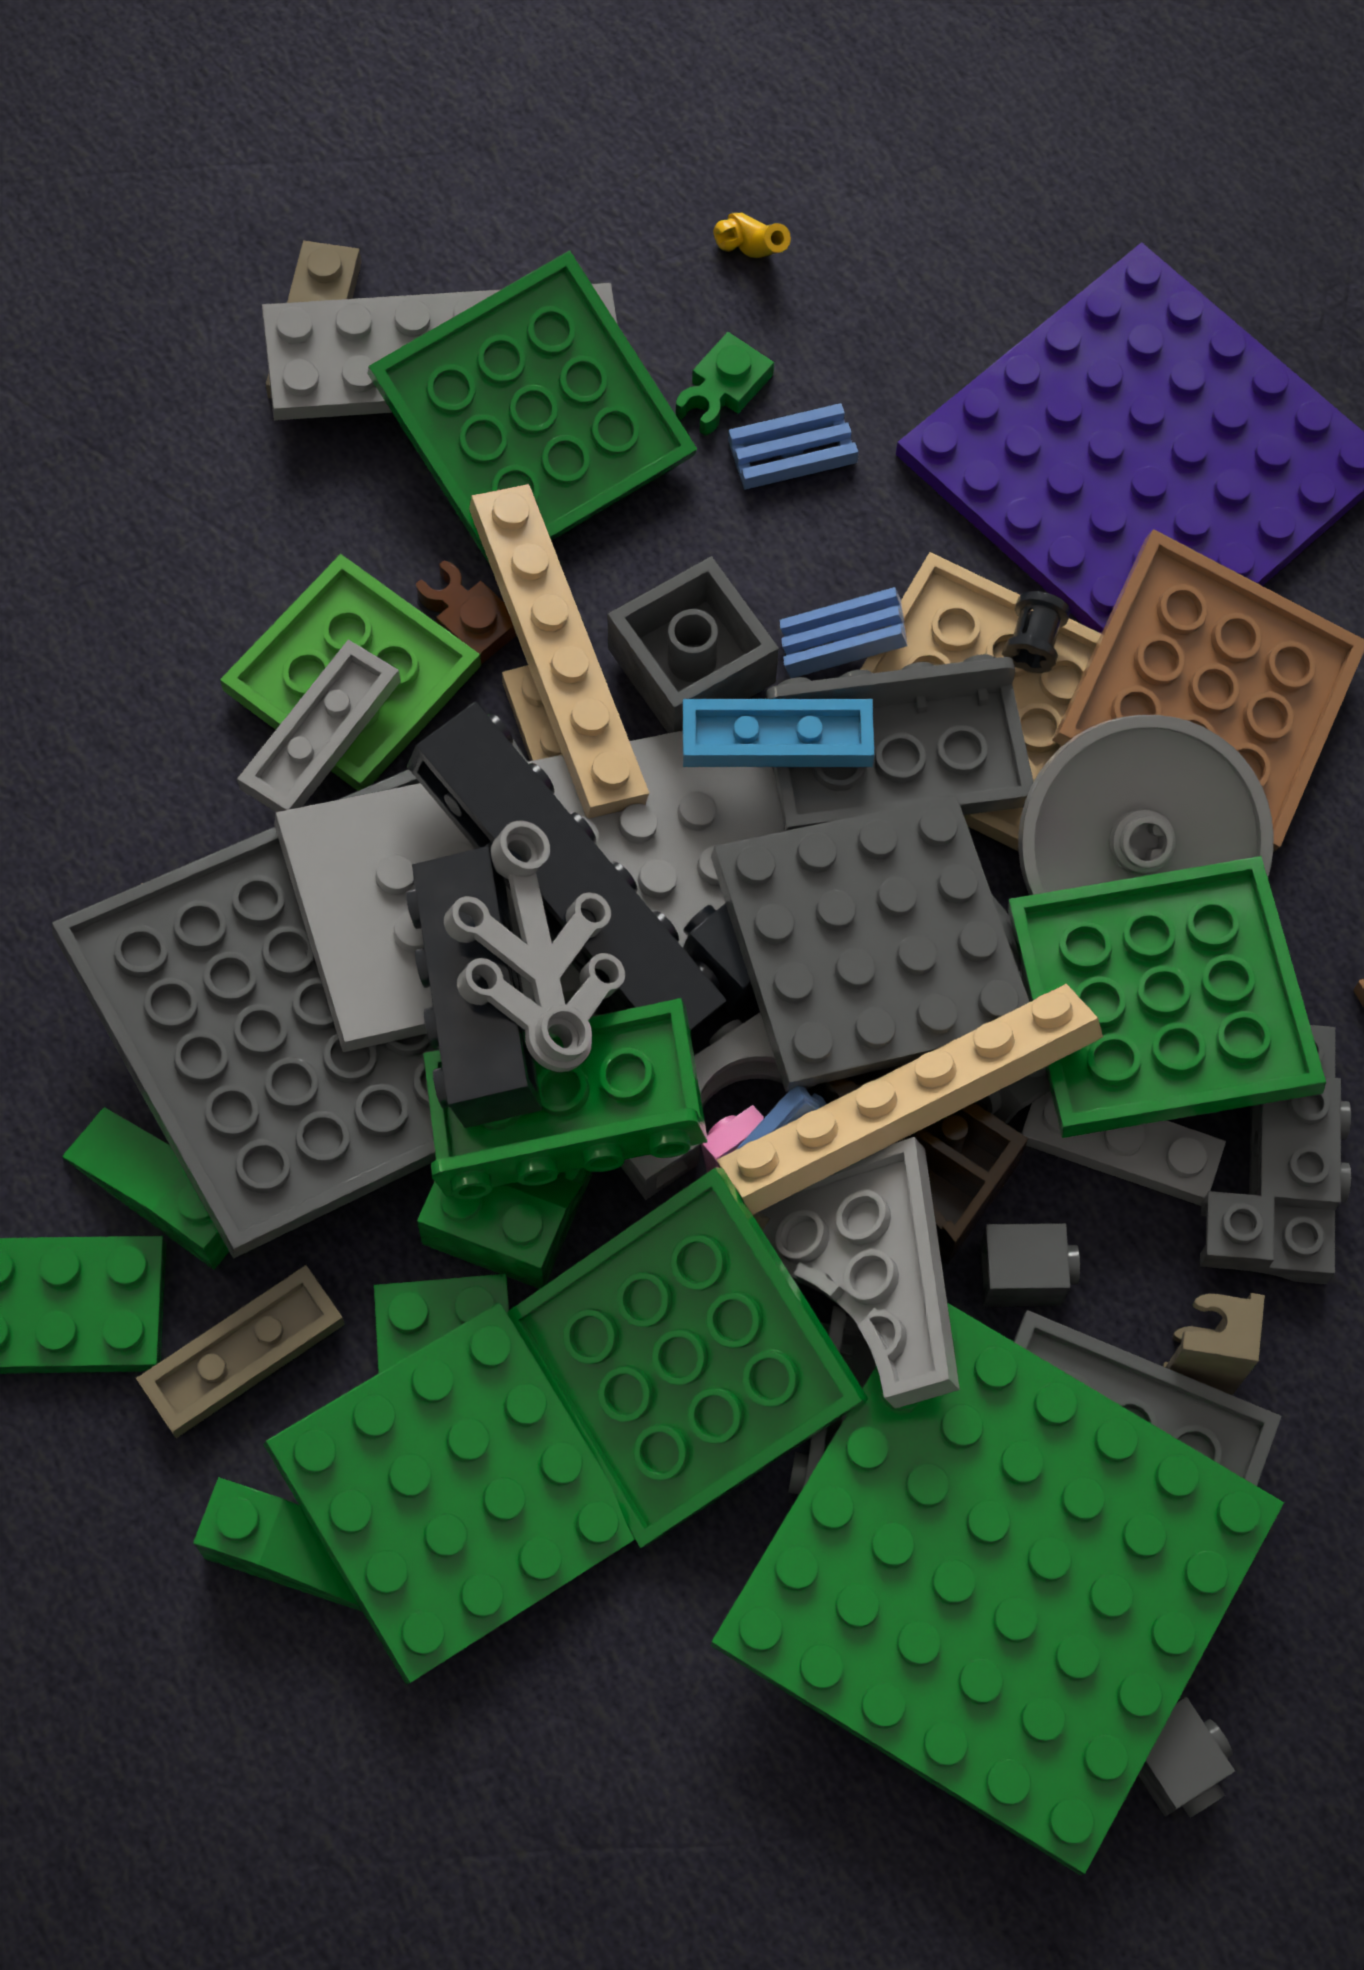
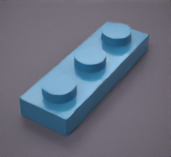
M683 699V767H873V699Z

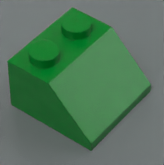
M588 1171L580 1183L565 1179L566 1172L558 1173V1177L554 1181L542 1185L529 1186L519 1182L492 1187V1191L489 1194L475 1199H459L453 1195L446 1197L434 1181L417 1220L422 1244L493 1272L506 1274L509 1278L541 1289L549 1279L593 1173Z

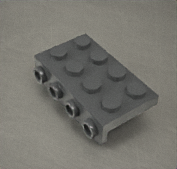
M981 654L969 657L963 662L933 665L928 662H917L909 664L901 670L872 673L868 670H854L843 674L839 678L811 681L807 678L797 677L787 679L769 688L766 691V699H873V767H773L784 830L802 828L957 795L963 815L1023 808L1033 784V777L1012 685L1015 676L1013 659L1010 657L995 658L992 655Z

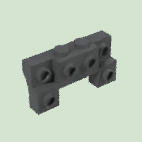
M1310 1025L1326 1079L1323 1094L1250 1106L1249 1195L1208 1191L1201 1203V1216H1206V1245L1200 1253V1267L1253 1271L1282 1277L1293 1282L1327 1284L1335 1274V1210L1341 1201L1346 1202L1348 1200L1351 1187L1350 1164L1341 1162V1140H1346L1349 1135L1351 1106L1349 1101H1341V1078H1335V1027Z

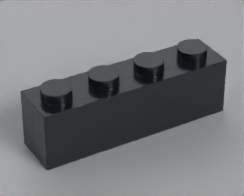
M489 846L412 864L415 889L407 891L406 898L412 923L415 929H422L424 948L415 950V960L424 988L430 987L433 1007L424 1009V1020L431 1045L434 1048L439 1047L442 1067L433 1070L434 1087L440 1106L443 1109L450 1107L464 1128L542 1111L535 1061L526 1046L525 1030L490 1002L483 1005L467 1002L460 995L457 988L459 974L472 960L477 958L489 959L497 964L502 971L503 980L523 993L520 974L477 940L470 943L456 941L447 933L444 926V916L456 900L464 896H471L481 900L488 908L490 916L513 933L505 879L494 868ZM459 912L460 920L464 924L475 927V922L470 915ZM472 974V979L478 987L489 989L487 981L482 976Z

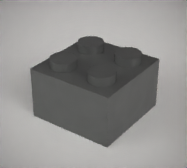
M712 556L608 613V650L667 733L683 731V699H748L776 683L779 647Z

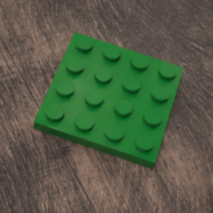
M570 250L368 366V376L488 563L489 560L469 510L472 495L529 484L552 541L692 458L697 451V447Z
M1262 856L1009 899L1008 912L1029 1001L1031 1002L1039 996L1067 984L1098 1017L1103 1038L1045 1067L1062 1138L1324 1093L1326 1079Z
M713 1168L506 1312L607 1476L625 1522L640 1548L652 1544L868 1400L867 1395L723 1168Z
M500 1302L269 1438L263 1444L406 1685L635 1540L626 1524L607 1476Z

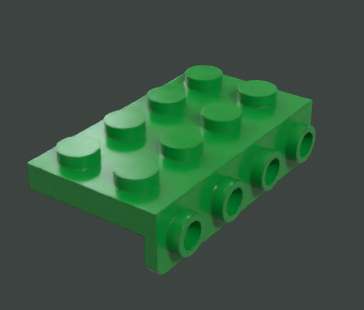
M682 998L590 1017L588 1021L592 1030L591 1050L587 1058L577 1068L566 1072H556L543 1067L534 1059L542 1111L469 1128L463 1127L450 1107L443 1109L438 1101L433 1081V1070L442 1067L440 1049L423 1053L436 1160L431 1163L432 1179L445 1196L453 1195L459 1199H475L489 1194L492 1191V1187L515 1182L529 1186L542 1185L557 1179L558 1173L582 1168L592 1172L610 1171L622 1166L626 1159L650 1154L657 1158H672L687 1153L693 1145L707 1143L708 1139L687 1010ZM549 1033L551 1039L558 1046L564 1048L562 1040L557 1035Z

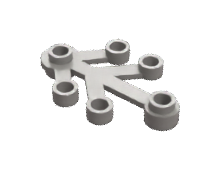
M514 821L508 824L493 841L491 858L496 871L501 876L509 879L521 939L490 916L488 908L481 900L471 896H464L456 900L444 916V926L447 933L456 941L470 943L477 940L532 984L535 1002L503 980V974L498 965L485 958L472 960L459 974L457 988L460 995L467 1002L475 1005H483L490 1002L525 1030V1042L528 1051L540 1065L552 1071L566 1072L577 1068L589 1055L592 1044V1030L588 1020L602 1000L610 997L623 984L625 969L620 960L611 954L599 953L595 955L581 969L579 976L581 987L569 1002L565 1004L560 977L587 940L598 935L609 923L611 909L608 902L602 896L592 892L581 894L567 909V923L554 941L551 942L536 875L549 858V840L545 833L535 824L527 821ZM509 850L518 853L522 861L516 859ZM581 908L591 911L596 918V923L588 921L582 915ZM459 912L470 915L475 922V927L464 924L460 920ZM595 968L603 970L608 975L610 984L598 979L595 974ZM472 974L482 976L487 981L489 989L478 987L472 979ZM549 1033L557 1035L562 1040L564 1048L558 1046L551 1039Z

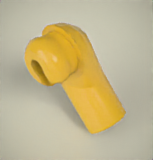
M744 213L729 214L727 220L719 221L713 231L719 248L730 252L739 247L745 255L753 258L783 252L788 248L791 240L790 232L783 224L765 225Z

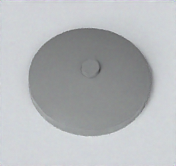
M1133 715L1108 720L1086 729L1061 746L1046 762L1034 780L1024 803L1018 833V853L1020 868L1029 895L1262 856L1268 877L1273 856L1274 832L1268 800L1262 785L1252 768L1232 745L1207 728L1187 720L1163 715Z

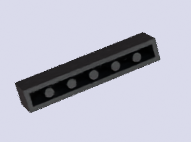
M475 701L415 746L407 768L475 849L489 846L491 850L492 843L508 824L514 821L533 823L545 833L550 844V855L536 875L552 941H554L567 923V909L581 894L588 892L596 893L608 902L611 909L609 923L598 935L587 940L571 964L580 973L581 969L590 959L599 953H608L620 960L625 969V980L610 997L602 1000L612 1013L682 998L687 1010L691 1034L727 1001L719 992L721 986L713 971L699 960L694 962L678 943L679 935L671 921L659 911L652 912L636 893L638 888L629 871L616 861L611 863L595 844V834L587 821L576 812L569 813L556 798L553 783L545 771L535 763L528 764L514 748L512 735L501 719L494 714L487 715ZM509 850L516 859L522 861L518 853ZM504 877L505 885L511 891L509 879ZM581 908L582 915L588 921L596 923L594 914L588 909ZM595 968V974L598 979L610 984L608 975L603 970Z

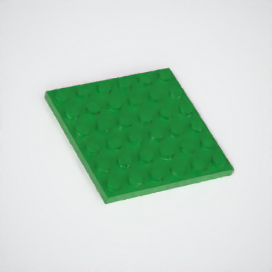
M947 1303L960 1390L894 1408L884 1398L877 1366L875 1367L863 1387L868 1400L846 1415L710 1646L1081 1876L1086 1873L1284 1502Z

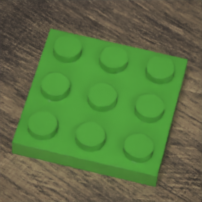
M340 554L229 669L220 681L225 693L276 730L348 639L398 669L401 682L331 770L357 791H360L372 785L480 668L481 659L480 654Z

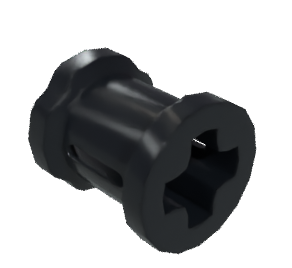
M1030 591L1021 594L1015 606L1018 621L1013 637H1010L1004 645L1003 657L1012 658L1014 667L1027 672L1045 673L1051 671L1052 667L1056 665L1058 653L1054 646L1059 628L1067 624L1071 610L1068 604L1061 598L1045 592Z

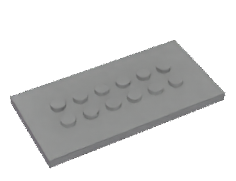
M683 731L629 741L649 790L646 805L632 804L623 811L590 819L585 816L563 755L527 762L528 764L535 763L545 771L553 783L554 795L569 813L576 812L587 821L595 834V844L611 863L616 861L629 871L638 888L636 893L651 911H659L671 921L678 932V943L682 947L688 937L683 932L687 923L707 905H712L717 910L725 904L711 859L714 846L785 831L775 774L772 767H683ZM421 783L276 812L274 826L342 1051L347 1052L427 1034L424 1009L433 1007L430 987L424 988L415 960V950L424 948L422 929H415L412 923L406 898L407 891L415 889L412 864L475 849ZM506 886L513 933L521 939L512 893ZM572 964L568 966L560 977L565 1002H568L581 987L580 973ZM521 976L523 994L535 1002L532 984Z

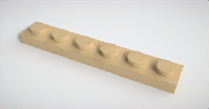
M530 485L472 495L469 508L586 818L590 819L623 811L632 804L646 805L649 790Z
M1065 984L991 1022L981 1025L970 1033L934 1051L925 1053L918 1059L874 1081H870L814 1111L806 1113L802 1117L757 1140L748 1142L741 1148L717 1159L718 1166L725 1170L743 1202L749 1208L752 1215L1103 1038L1099 1019L1078 995Z

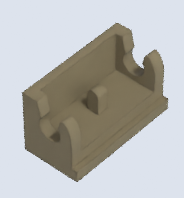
M1251 1293L1245 1299L1220 1294H1205L1196 1298L1193 1303L1195 1309L1203 1312L1215 1311L1223 1318L1215 1330L1193 1326L1176 1330L1172 1338L1181 1344L1170 1361L1164 1362L1162 1366L1233 1395L1259 1361L1265 1295Z

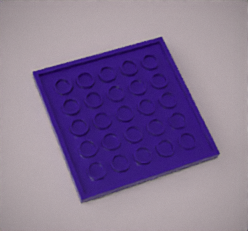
M1142 242L897 442L896 448L897 457L1046 592L1061 598L1067 603L1071 610L1070 613L1078 621L1099 633H1102L1145 538L1153 529L1263 586L1364 498V431Z

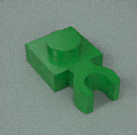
M727 332L692 370V384L695 386L685 389L676 400L677 418L682 420L692 409H703L706 413L700 419L699 432L704 436L711 434L719 425L720 410L724 405L739 414L773 376L774 362Z

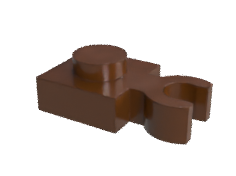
M444 560L439 564L440 576L449 585L442 590H434L425 581L419 580L416 583L419 601L431 611L442 612L436 617L437 623L478 652L482 665L516 637V631L505 603L482 581H479L467 591L462 586V577L459 569L454 564Z

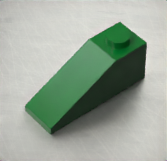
M104 1107L62 1156L65 1161L213 1270L229 1253L228 1248L171 1146Z
M218 1477L193 1542L204 1559L362 1611L298 1504Z

